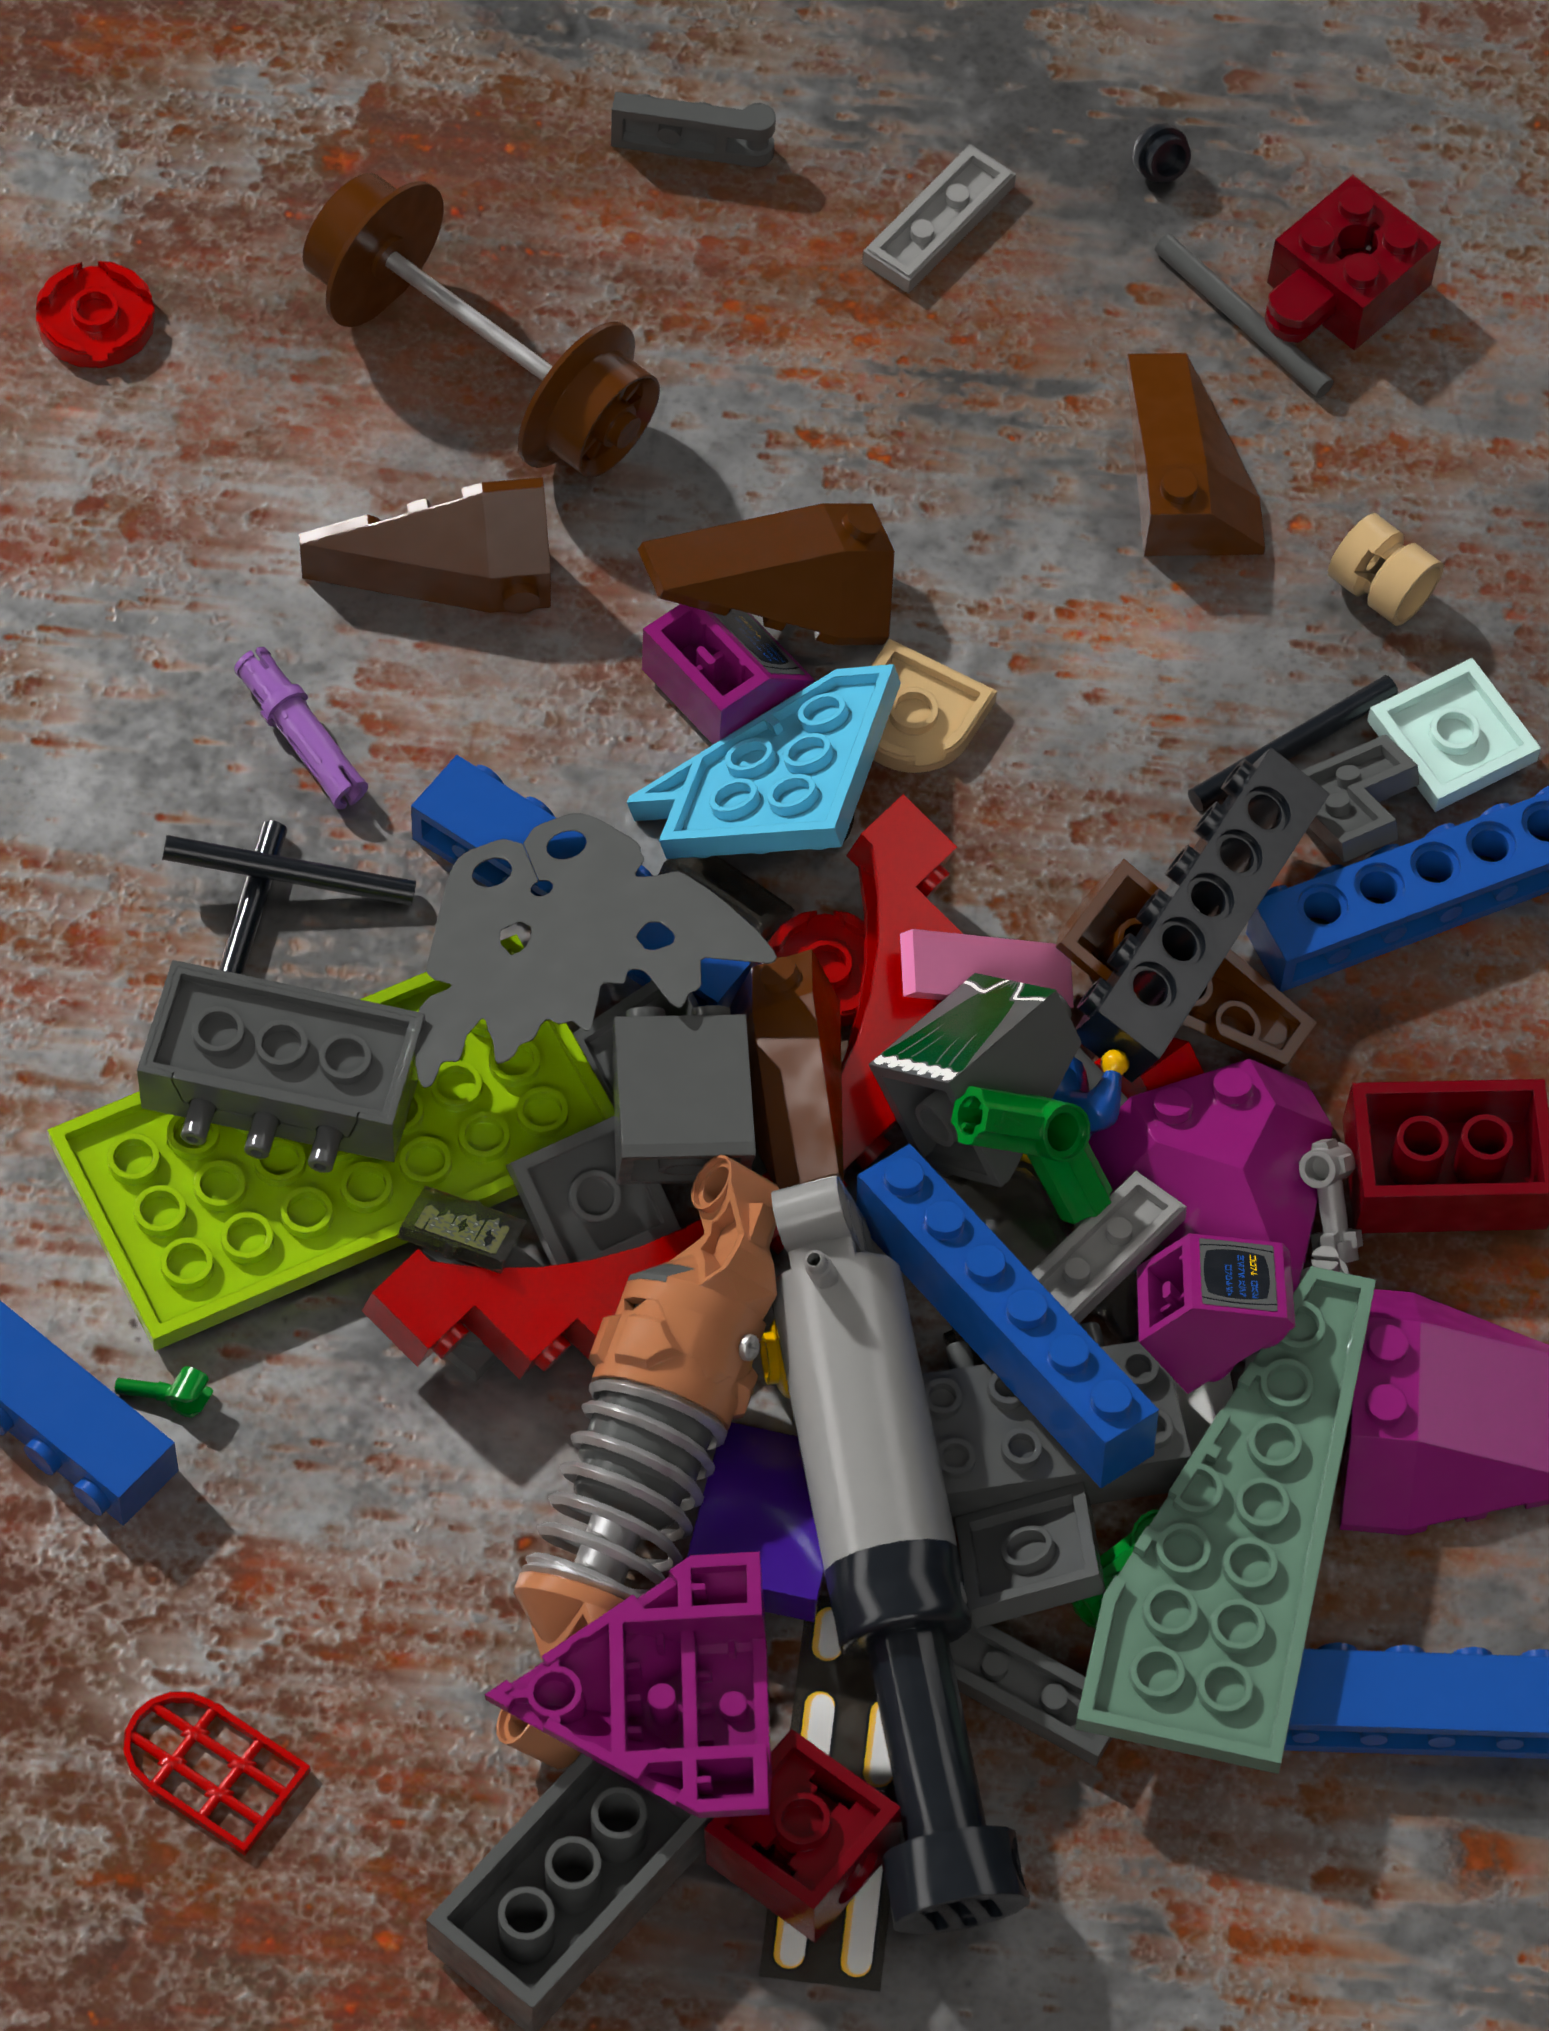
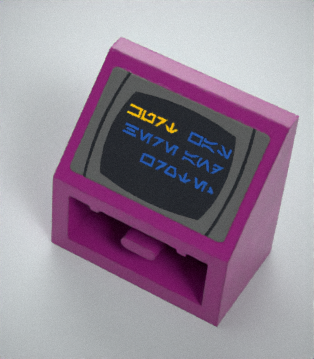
M679 604L643 628L642 670L712 744L722 740L815 682L808 672L756 618L746 612L732 609L727 616Z
M1189 1233L1137 1266L1139 1343L1187 1394L1207 1382H1216L1224 1378L1237 1363L1261 1348L1267 1349L1275 1346L1286 1337L1291 1329L1296 1327L1290 1251L1283 1243Z

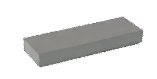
M970 144L863 250L862 264L909 294L1015 187L1016 173Z
M1137 1171L1110 1195L1109 1198L1112 1203L1096 1217L1086 1218L1031 1272L1078 1324L1186 1218L1187 1206Z

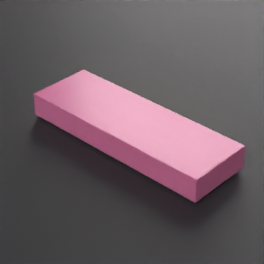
M911 929L900 934L903 997L944 1000L974 973L1055 989L1066 1000L1070 1008L1074 1007L1071 960L1055 947L1056 944Z

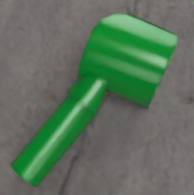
M184 1366L172 1385L160 1381L157 1383L126 1378H117L115 1382L116 1394L156 1399V1401L165 1402L173 1411L187 1418H193L203 1410L213 1393V1389L206 1386L209 1378L204 1372L189 1366Z

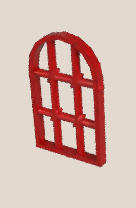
M168 1692L149 1699L134 1712L124 1732L123 1752L131 1775L153 1797H158L244 1856H246L273 1819L281 1814L283 1806L311 1772L310 1765L225 1710L224 1706L193 1692ZM171 1703H191L207 1711L196 1725L193 1726L164 1706ZM151 1712L182 1731L180 1736L185 1739L172 1755L136 1732L140 1721ZM216 1716L253 1740V1743L242 1757H239L208 1736L210 1731L206 1730V1728ZM196 1741L229 1763L227 1767L232 1770L219 1786L185 1765L188 1761L183 1759V1757ZM132 1743L159 1760L157 1764L162 1768L152 1780L148 1779L136 1766L131 1754ZM262 1748L267 1749L298 1770L286 1787L255 1767L257 1762L252 1760ZM173 1770L206 1791L204 1796L209 1799L199 1812L161 1787ZM243 1772L278 1795V1798L264 1816H261L233 1797L235 1793L230 1789ZM220 1801L256 1825L243 1842L208 1819Z

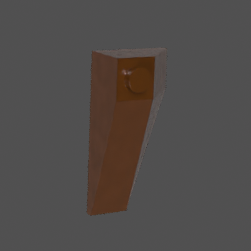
M821 503L644 541L637 549L660 599L727 616L732 609L763 617V626L783 631L785 626L790 624L814 631L815 641L830 645H884L889 638L895 551L873 504Z
M1123 859L1091 889L1060 930L1055 947L1093 980L1097 981L1101 977L1107 981L1114 968L1107 964L1108 958L1127 934L1132 933L1136 937L1143 926L1136 919V916L1146 901L1159 888L1126 859ZM1230 949L1182 1024L1278 1069H1282L1288 1064L1317 1022Z

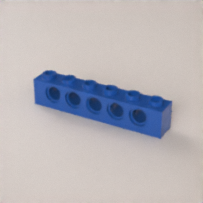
M1549 786L1539 791L1535 797L1513 805L1509 803L1497 804L1487 809L1480 817L1457 826L1453 823L1440 825L1431 830L1424 838L1402 846L1398 844L1386 845L1376 850L1369 858L1346 867L1341 864L1329 866L1317 873L1313 879L1289 888L1286 885L1270 888L1249 919L1246 934L1275 987L1279 991L1284 992L1548 893L1549 841H1541L1534 836H1543L1549 839ZM1477 856L1490 857L1496 862H1487ZM1422 877H1433L1438 879L1440 883L1429 882ZM1366 897L1379 898L1385 903H1373L1367 900ZM1310 918H1321L1330 924H1317L1311 921Z

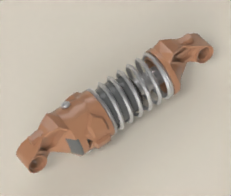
M719 1155L711 1158L699 1171L693 1183L691 1192L692 1203L699 1210L704 1235L671 1261L629 1275L615 1315L603 1317L589 1355V1361L595 1370L588 1390L594 1400L582 1404V1410L585 1416L590 1419L587 1431H577L571 1434L574 1447L579 1449L578 1456L581 1462L567 1461L560 1464L559 1467L563 1477L574 1483L573 1490L575 1494L557 1491L548 1496L550 1504L554 1509L577 1521L588 1524L586 1531L556 1522H544L538 1525L537 1530L541 1538L552 1545L576 1554V1559L572 1562L545 1553H532L526 1556L528 1564L522 1566V1572H520L514 1588V1595L530 1621L541 1659L542 1655L634 1594L638 1598L649 1591L632 1589L623 1585L629 1569L637 1570L658 1585L666 1579L661 1572L670 1570L682 1561V1557L672 1541L683 1539L692 1533L693 1526L683 1511L702 1505L704 1500L696 1480L713 1475L715 1466L707 1454V1450L723 1445L732 1420L744 1418L758 1379V1374L752 1368V1363L759 1352V1344L766 1327L764 1318L777 1296L775 1267L769 1247L776 1227L771 1193L772 1191L779 1190V1187L772 1181L727 1156ZM674 1521H677L680 1525L678 1529H665L672 1526ZM639 1540L651 1541L668 1554V1559H644L635 1555ZM501 1709L497 1720V1736L500 1742L556 1769L568 1767L581 1754L577 1750Z

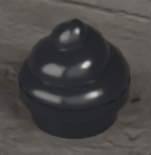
M1167 123L1155 124L1143 131L1135 141L1133 150L1134 166L1143 177L1150 181H1174L1189 166L1191 150L1184 133Z

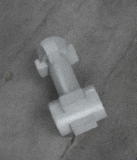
M1336 1138L1322 1139L1312 1143L1311 1151L1305 1153L1299 1161L1301 1178L1310 1187L1317 1188L1322 1232L1311 1235L1312 1250L1314 1251L1320 1246H1331L1337 1250L1342 1261L1345 1263L1353 1262L1359 1259L1358 1248L1363 1246L1362 1232L1360 1229L1348 1228L1342 1180L1349 1177L1353 1170L1356 1169L1355 1157L1352 1150L1344 1143L1337 1142Z

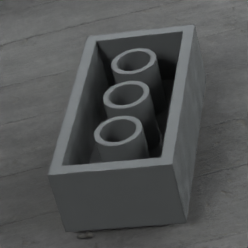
M581 1754L426 1919L428 1950L523 2030L539 2031L705 1849L704 1829L713 1818H697L586 1755Z

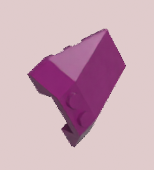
M1374 1289L1349 1416L1348 1448L1341 1468L1339 1530L1410 1535L1424 1532L1427 1530L1428 1525L1460 1518H1464L1465 1522L1484 1519L1487 1517L1488 1512L1524 1505L1525 1509L1548 1505L1549 1345L1413 1292Z

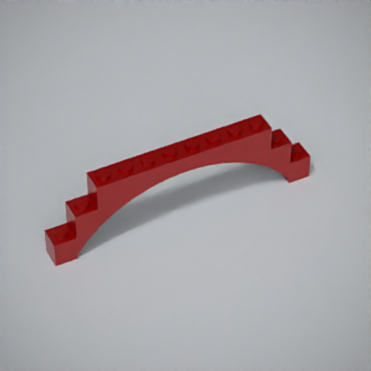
M904 794L860 834L846 855L858 867L864 911V965L857 1012L844 1057L841 1061L843 1175L856 1163L863 1170L868 1169L892 1144L884 1135L898 1123L868 1064L943 1001L903 997L900 934L911 929L963 934L927 899L951 875L944 865L957 846ZM768 1171L762 1175L764 1178L772 1181ZM843 1181L844 1186L847 1188L849 1185ZM701 1219L683 1229L637 1248L593 1260L544 1267L483 1268L430 1261L417 1249L371 1293L362 1312L417 1367L433 1352L441 1360L444 1359L471 1331L520 1380L535 1364L543 1372L548 1370L572 1344L589 1360V1355L603 1317L615 1315L629 1275L671 1261L704 1235V1228ZM776 1225L770 1248L779 1255L785 1248Z

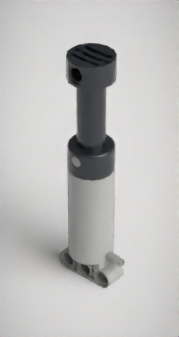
M838 1175L775 1190L771 1193L774 1217L782 1244L789 1254L791 1269L783 1272L776 1279L777 1296L772 1303L831 1610L835 1620L838 1645L842 1653L855 1659H865L870 1662L897 1803L901 1807V1824L905 1842L892 1847L881 1855V1865L889 1891L894 1930L905 1934H931L961 1930L994 1922L1021 1911L1029 1905L1030 1897L1021 1872L1016 1830L1006 1826L986 1825L950 1649V1643L958 1640L970 1630L972 1615L967 1602L964 1576L900 1266L889 1256L875 1253L867 1222Z

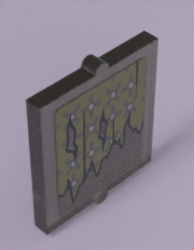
M424 1186L402 1223L397 1238L442 1253L446 1258H457L501 1274L524 1232L527 1220L483 1206L477 1200L469 1201Z

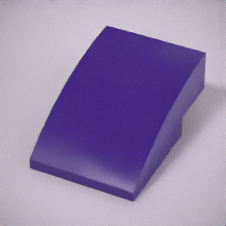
M731 1422L724 1444L716 1447L713 1457L715 1469L713 1475L707 1478L703 1493L704 1500L699 1508L687 1558L691 1555L760 1551L765 1612L814 1622L825 1574L798 1436Z

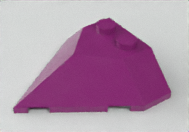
M1247 1059L1131 1096L1120 1107L1117 1122L1110 1128L1096 1132L1091 1136L1088 1143L1113 1189L1111 1194L1137 1171L1187 1206L1185 1220L1160 1245L1167 1248L1189 1233L1283 1243L1290 1251L1293 1293L1295 1292L1300 1283L1303 1264L1306 1261L1319 1201L1317 1188L1310 1187L1301 1178L1299 1161L1305 1153L1311 1151L1312 1143L1322 1139H1332L1333 1126L1307 1082L1254 1060Z
M760 1551L689 1556L669 1570L670 1577L638 1598L634 1594L542 1655L543 1662L514 1682L510 1683L507 1679L484 1694L486 1701L697 1818L770 1814L772 1762L768 1651Z

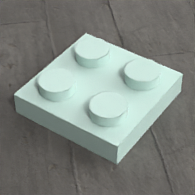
M1473 658L1370 707L1367 719L1379 737L1386 734L1418 765L1419 785L1416 787L1435 812L1537 762L1541 750L1539 744Z

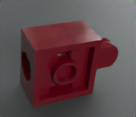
M1352 175L1275 239L1267 283L1274 288L1269 292L1264 318L1267 328L1274 336L1284 341L1298 343L1322 325L1355 351L1432 285L1441 241L1356 176Z
M790 1729L771 1751L772 1786L770 1814L714 1817L704 1829L706 1863L816 1943L881 1866V1855L901 1842V1807L796 1731Z

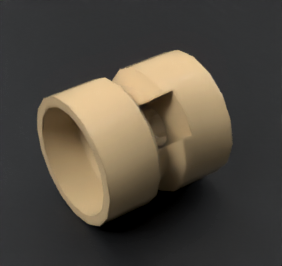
M1372 513L1359 521L1340 543L1330 561L1328 576L1357 597L1367 593V605L1393 625L1400 626L1412 618L1431 596L1440 581L1444 564L1415 542L1404 546V534L1376 513Z

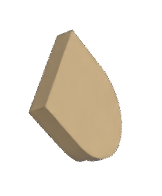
M889 639L871 666L894 664L901 684L873 760L890 769L909 773L928 772L944 767L958 758L966 749L996 703L997 691Z

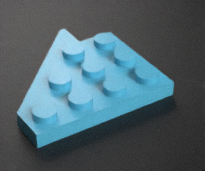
M894 664L835 669L629 796L627 805L634 821L667 819L659 839L666 859L708 858L721 855L765 854L779 851L824 850L842 847L901 684Z

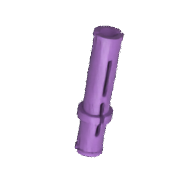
M256 648L255 653L260 658L259 661L254 656L252 650L245 653L237 661L234 672L242 679L262 706L263 710L260 711V715L269 726L277 727L284 735L299 758L324 789L336 809L346 808L347 803L342 798L343 796L346 797L351 806L358 802L367 792L368 783L351 765L336 742L310 710L305 701L308 700V695L299 684H292L271 657V653L267 648Z

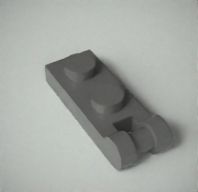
M615 92L612 106L611 146L750 167H762L770 163L774 157V139L772 136L775 132L776 114L771 107L762 103H754L741 110L713 106L704 102L692 103L657 98L648 94L636 95Z

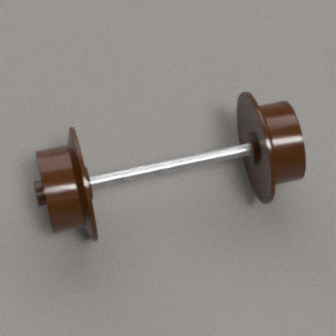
M365 173L351 179L337 190L315 218L303 248V265L306 271L327 286L326 309L332 320L344 327L362 325L379 315L403 294L411 284L542 380L527 407L519 430L518 452L525 463L534 468H542L562 459L585 477L592 478L604 474L628 454L652 419L660 395L658 379L633 361L635 338L629 327L616 321L597 326L578 339L552 366L421 270L436 243L443 220V198L436 187L428 182L416 181L396 189L377 174Z

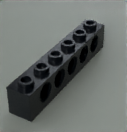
M1273 748L1267 750L1253 764L1243 759L1231 772L1221 787L1222 790L1229 794L1222 805L1215 802L1201 817L1193 830L1201 838L1194 848L1189 845L1185 846L1166 870L1165 876L1172 880L1171 884L1165 892L1160 888L1157 889L1146 901L1136 916V919L1143 924L1136 937L1129 933L1123 938L1107 960V964L1114 968L1107 981L1100 977L1089 988L1077 1006L1085 1014L1075 1028L1082 1042L1081 1044L1100 1059L1109 1050L1118 1049L1123 1051L1129 1060V1068L1122 1076L1131 1083L1161 1058L1330 795L1329 792Z

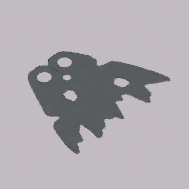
M572 813L555 818L534 827L523 844L506 839L496 840L465 852L453 865L445 886L426 971L431 978L451 984L452 986L447 990L430 996L419 1009V1012L425 1013V1023L415 1049L418 1079L421 1085L427 1088L433 1084L443 1062L459 1061L467 1035L481 1019L486 1020L488 1031L493 1040L495 1060L497 1063H503L515 1055L521 1044L533 1040L541 1024L546 1020H551L557 1024H565L571 1021L575 1022L582 1030H591L600 987L603 983L624 984L629 970L644 971L650 976L666 999L672 1005L681 1008L686 1002L688 994L697 991L701 987V960L704 958L771 964L775 962L777 956L752 925L725 901L689 876L678 871L655 876L637 877L636 873L644 862V856L641 854L639 844L628 835L600 819L583 813ZM577 831L585 836L587 843L584 850L573 858L556 859L547 852L549 841L562 832ZM497 858L510 863L512 872L499 885L482 887L473 881L472 874L474 869L486 860ZM538 880L550 881L553 884L551 892L544 896L533 895L531 888ZM657 922L662 923L672 931L675 939L671 945L656 950H648L642 946L636 937L646 924ZM516 923L530 926L531 934L527 946L522 951L510 955L501 945L500 931Z

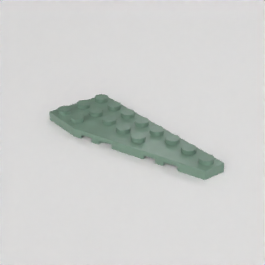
M1311 1266L1293 1293L1296 1327L1291 1329L1286 1337L1275 1346L1267 1349L1261 1348L1254 1361L1249 1363L1238 1381L1237 1388L1223 1410L1220 1409L1169 1490L1167 1499L1150 1526H1146L1134 1545L1133 1552L1119 1575H1115L1103 1594L1076 1719V1730L1279 1774L1373 1299L1375 1279Z

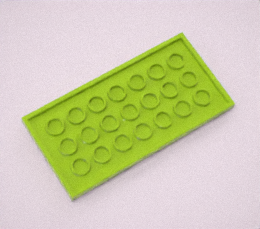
M517 934L500 941L501 945L510 955L524 949ZM424 972L359 1000L419 1012L420 1007L430 996L447 990L452 985L434 980L427 972ZM481 1019L467 1035L459 1061L443 1062L433 1084L427 1088H424L418 1080L395 1162L338 1151L332 1171L326 1173L318 1172L308 1165L313 1145L274 1137L269 1156L265 1159H256L249 1156L244 1150L249 1131L213 1123L210 1125L205 1143L202 1145H192L185 1142L180 1136L185 1117L143 1109L141 1107L140 1092L47 1129L49 1143L154 1351H157L431 1233L415 1226L425 1206L430 1203L439 1208L441 1214H444L447 1209L451 1208L452 1212L458 1215L469 1210L478 1213L519 1195L506 1165L613 1117L614 1107L567 1023L557 1024L551 1020H546L541 1024L533 1040L521 1044L510 1060L497 1063L494 1055L493 1040L488 1031L486 1020Z

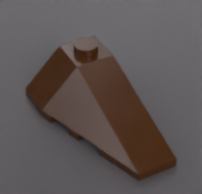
M1187 353L1128 354L1127 371L1144 556L1264 555L1265 541L1260 497Z
M543 477L482 482L461 488L463 498L431 507L427 498L407 503V513L381 521L375 516L364 515L300 533L299 545L302 578L489 613L509 611L521 614L533 611L534 609L550 608L551 568Z
M810 949L787 957H778L771 964L763 963L753 966L729 1006L730 1015H746L755 1148L773 1183L777 1184L779 1189L838 1175L842 1182L844 1181L840 1000L813 950Z

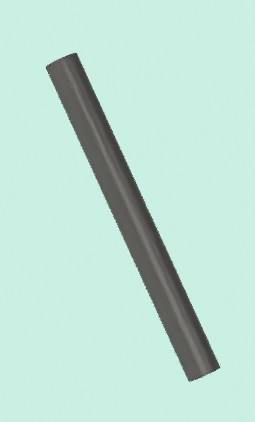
M1166 234L1158 241L1154 250L1160 257L1317 398H1321L1331 389L1334 383L1332 378L1293 343L1274 336L1267 328L1264 317L1171 234Z

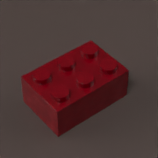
M1545 1079L1352 1083L1342 1121L1345 1145L1352 1150L1355 1157L1356 1169L1348 1177L1354 1229H1360L1362 1233L1547 1230L1549 1225V1107Z

